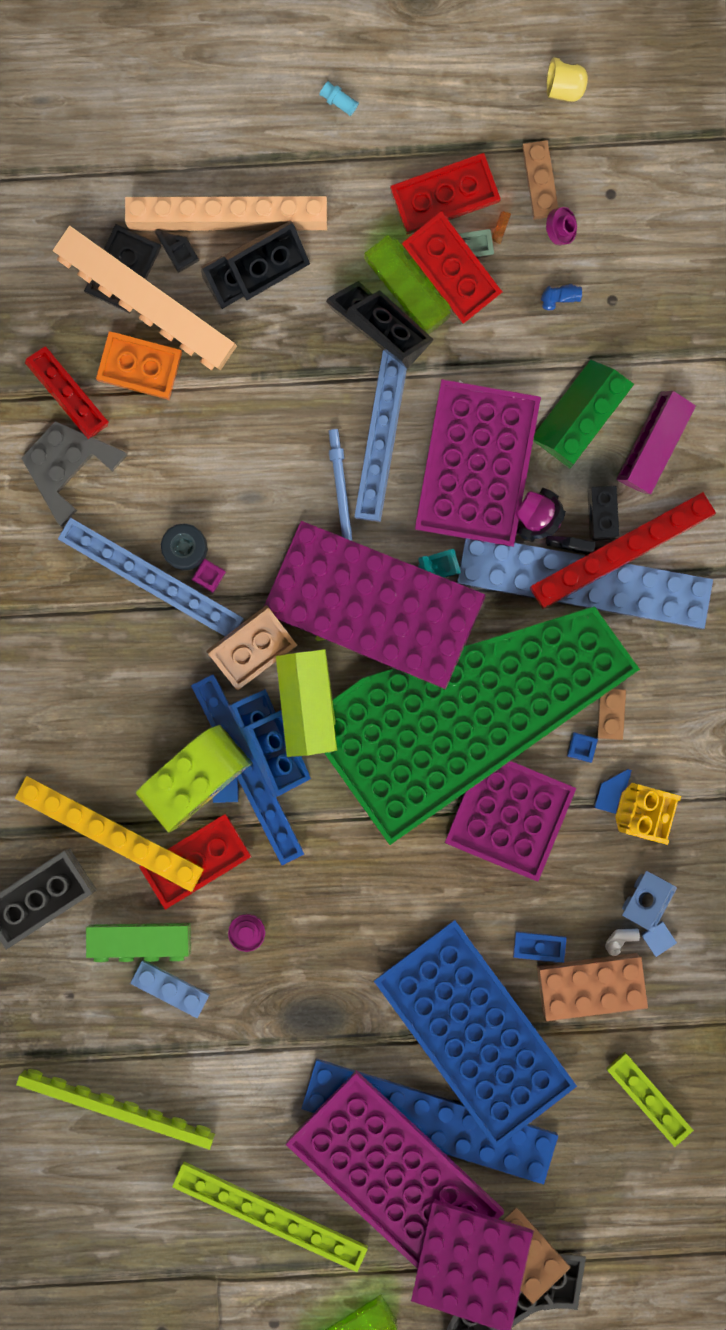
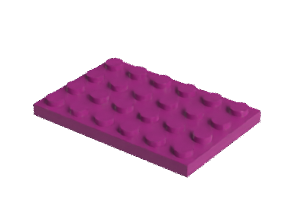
M441 379L415 525L416 530L514 547L519 521L517 510L522 504L541 401L540 396Z

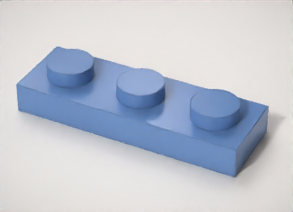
M142 960L130 983L195 1018L199 1017L210 995Z

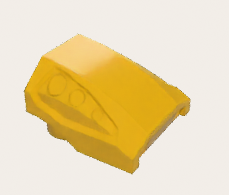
M631 783L622 792L615 819L618 831L668 845L669 832L677 803L680 801L681 796Z

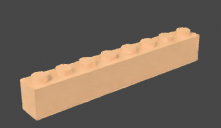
M327 196L125 197V223L130 231H156L157 229L162 231L274 230L289 221L293 222L296 230H327Z
M71 226L68 227L53 249L59 255L57 261L68 269L73 265L79 270L77 275L88 283L91 280L97 282L100 285L98 287L99 291L109 298L112 294L120 299L118 303L129 312L132 309L141 314L139 316L141 321L150 327L153 323L160 327L159 333L169 341H172L173 338L177 339L182 343L179 348L191 356L194 352L202 357L200 363L210 370H213L214 367L221 370L236 349L237 345Z

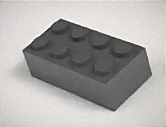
M70 848L0 892V941L6 950L97 891Z

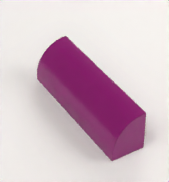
M662 391L616 480L639 492L652 494L696 405L674 391Z

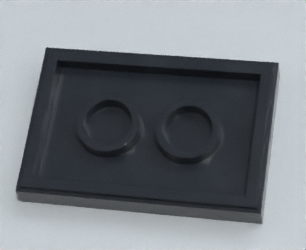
M115 224L103 250L146 280L161 249V245ZM91 280L90 283H87L84 289L86 294L130 313L118 304L120 301L118 297L112 294L109 298L99 291L98 287L100 285L97 282Z

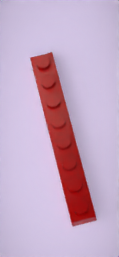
M704 492L535 583L530 589L541 608L545 609L713 517L716 511Z

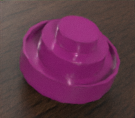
M569 208L553 209L547 217L546 231L554 244L559 246L567 245L575 239L577 222Z
M252 914L239 915L232 921L228 930L229 941L233 947L244 952L254 951L260 947L266 933L261 919Z

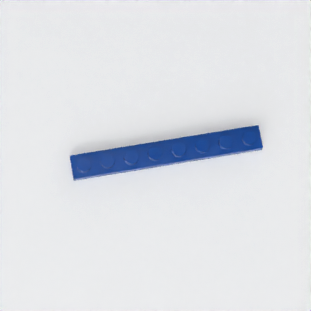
M213 674L191 685L212 727L221 725L252 761V764L237 778L281 865L304 855L305 853L277 798H274L228 707L229 702L215 675Z

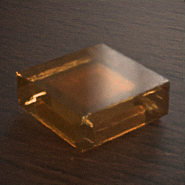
M501 212L493 233V242L501 244L511 213Z

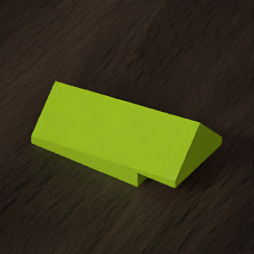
M326 649L276 656L287 757L308 756L337 751L334 729L336 723Z

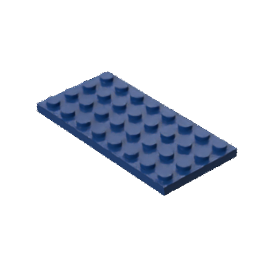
M455 920L373 980L495 1149L577 1087Z

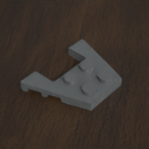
M55 421L25 453L22 460L57 523L63 527L77 510L59 494L60 490L92 456H96L113 472L128 455L124 451L92 437L87 439L83 433Z

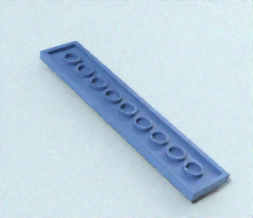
M465 538L460 565L461 573L458 576L457 583L535 598L530 589L532 585L585 556L514 543V547ZM625 564L563 598L558 603L585 608L595 606L597 610L705 629L713 579Z

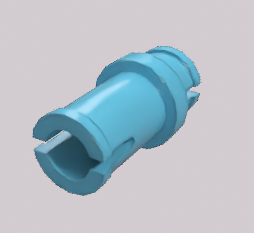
M329 81L326 82L319 95L327 99L329 105L334 104L349 116H352L359 102L342 92V88L338 85L333 86Z

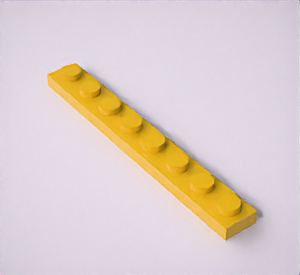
M26 776L15 796L16 800L190 892H193L204 868L31 777Z

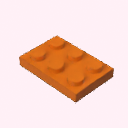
M109 331L96 380L170 400L182 350Z

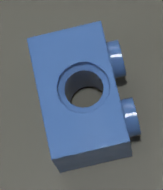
M646 871L644 875L640 874L636 880L634 887L637 889L632 897L629 896L622 907L624 910L622 916L654 932L677 887ZM649 893L652 894L654 898L652 905L644 907L642 904L643 896Z

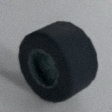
M185 523L176 524L163 535L161 552L165 560L173 567L181 570H191L199 566L204 558H206L208 551L207 541L203 533L195 526Z

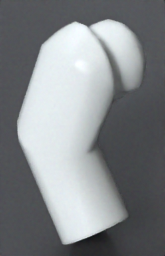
M639 929L615 930L605 944L608 953L612 956H617L621 953L620 949L625 942L639 941Z

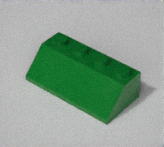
M590 360L535 432L533 442L571 469L634 386V383L615 369Z

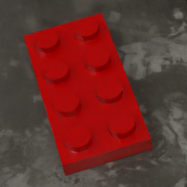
M484 153L390 186V191L406 235L419 230L441 211L448 220L499 203L501 200Z
M442 211L401 243L462 324L502 293V290Z
M224 814L167 849L204 868L193 892L143 866H139L166 910L251 858L252 855L227 814Z

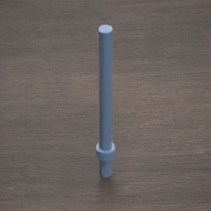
M338 429L329 430L331 447L329 458L333 462L341 532L343 538L353 541L342 462L345 459L344 450L340 446Z

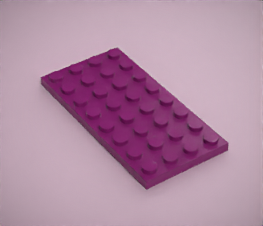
M301 521L264 607L267 605L276 618L284 623L446 690L486 595Z
M357 1070L297 1129L285 1144L417 1269L434 1200L497 1219L504 1214V1209Z

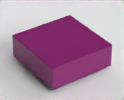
M204 558L192 581L214 593L225 576L226 571Z

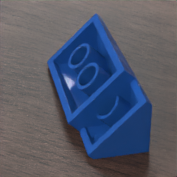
M266 689L228 705L274 798L311 779L302 756L287 757L282 710L275 712Z

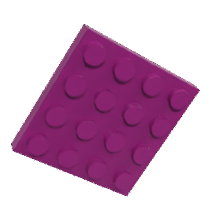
M509 761L464 793L444 843L538 882L576 788Z
M434 1200L411 1301L497 1330H512L534 1230Z

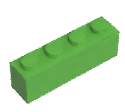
M191 923L90 924L86 927V958H93V962H107L109 958H119V962L134 961V957H144V961L147 962L159 961V957H169V961H184L185 957L191 954Z

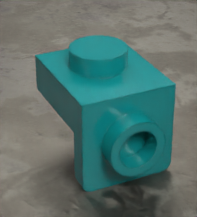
M455 549L418 558V568L443 578L461 573Z

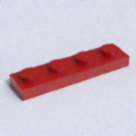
M46 346L26 358L25 364L87 439H90L108 426L109 422Z

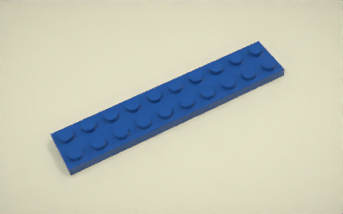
M316 1059L302 1110L314 1113L356 1070ZM359 1072L445 1154L544 1185L559 1136L558 1133L528 1124L495 1149L462 1103Z

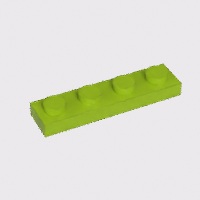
M626 1052L622 1053L606 1068L674 1147L694 1131Z

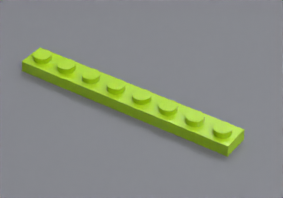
M24 1070L19 1075L17 1086L210 1150L215 1134L211 1133V1129L202 1125L193 1127L187 1125V1121L184 1119L163 1117V1113L154 1109L146 1111L138 1108L139 1105L130 1101L122 1103L114 1100L115 1097L112 1095L90 1092L91 1089L86 1086L76 1085L74 1087L66 1084L67 1081L62 1078L52 1077L50 1079L42 1076L43 1073L38 1070Z
M184 1161L172 1188L355 1272H358L368 1250V1246Z

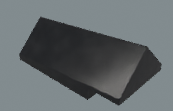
M289 221L201 266V273L210 292L220 308L223 309L242 297L246 301L310 265V261L293 222Z
M359 281L327 298V304L335 313L406 369L415 362L434 340L382 291L379 290L372 294Z

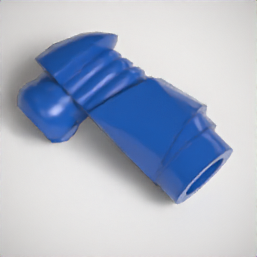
M572 284L557 288L546 287L541 296L543 309L554 310L556 302H580L582 287Z

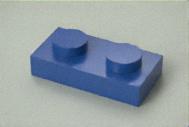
M515 931L513 957L564 963L567 938L566 936Z

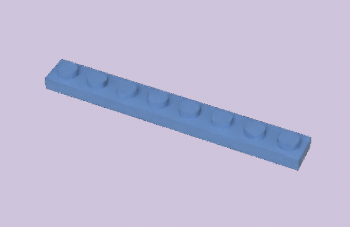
M384 350L354 516L357 519L381 522L407 371L403 365Z
M72 518L69 519L58 537V540L223 636L228 635L240 626L244 618Z

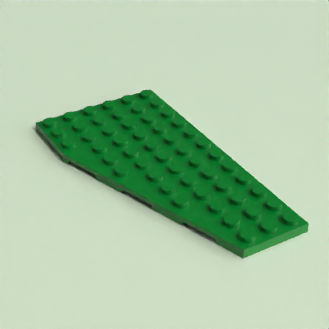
M594 606L465 646L446 690L395 668L362 678L332 700L336 723L334 729L337 751L324 754L388 844L391 845L635 674L640 668Z

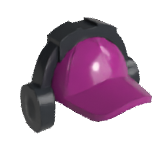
M542 488L539 494L529 491L517 510L518 518L527 529L519 527L516 534L530 542H533L535 539L552 536L559 529L566 513L562 503L558 500L559 496L546 488Z

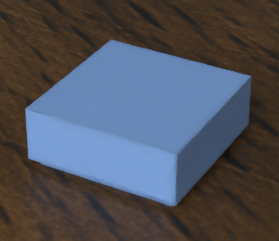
M662 921L658 923L654 932L647 930L641 934L655 957L677 943Z

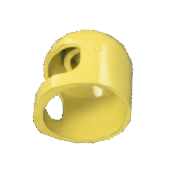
M553 57L547 73V97L568 102L579 100L584 95L588 83V75L585 68L578 64H565L560 58Z

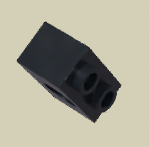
M617 486L591 487L587 491L590 541L618 538Z

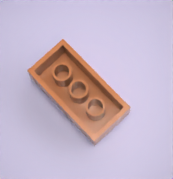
M637 953L537 966L542 1010L546 1021L648 1008L642 959Z

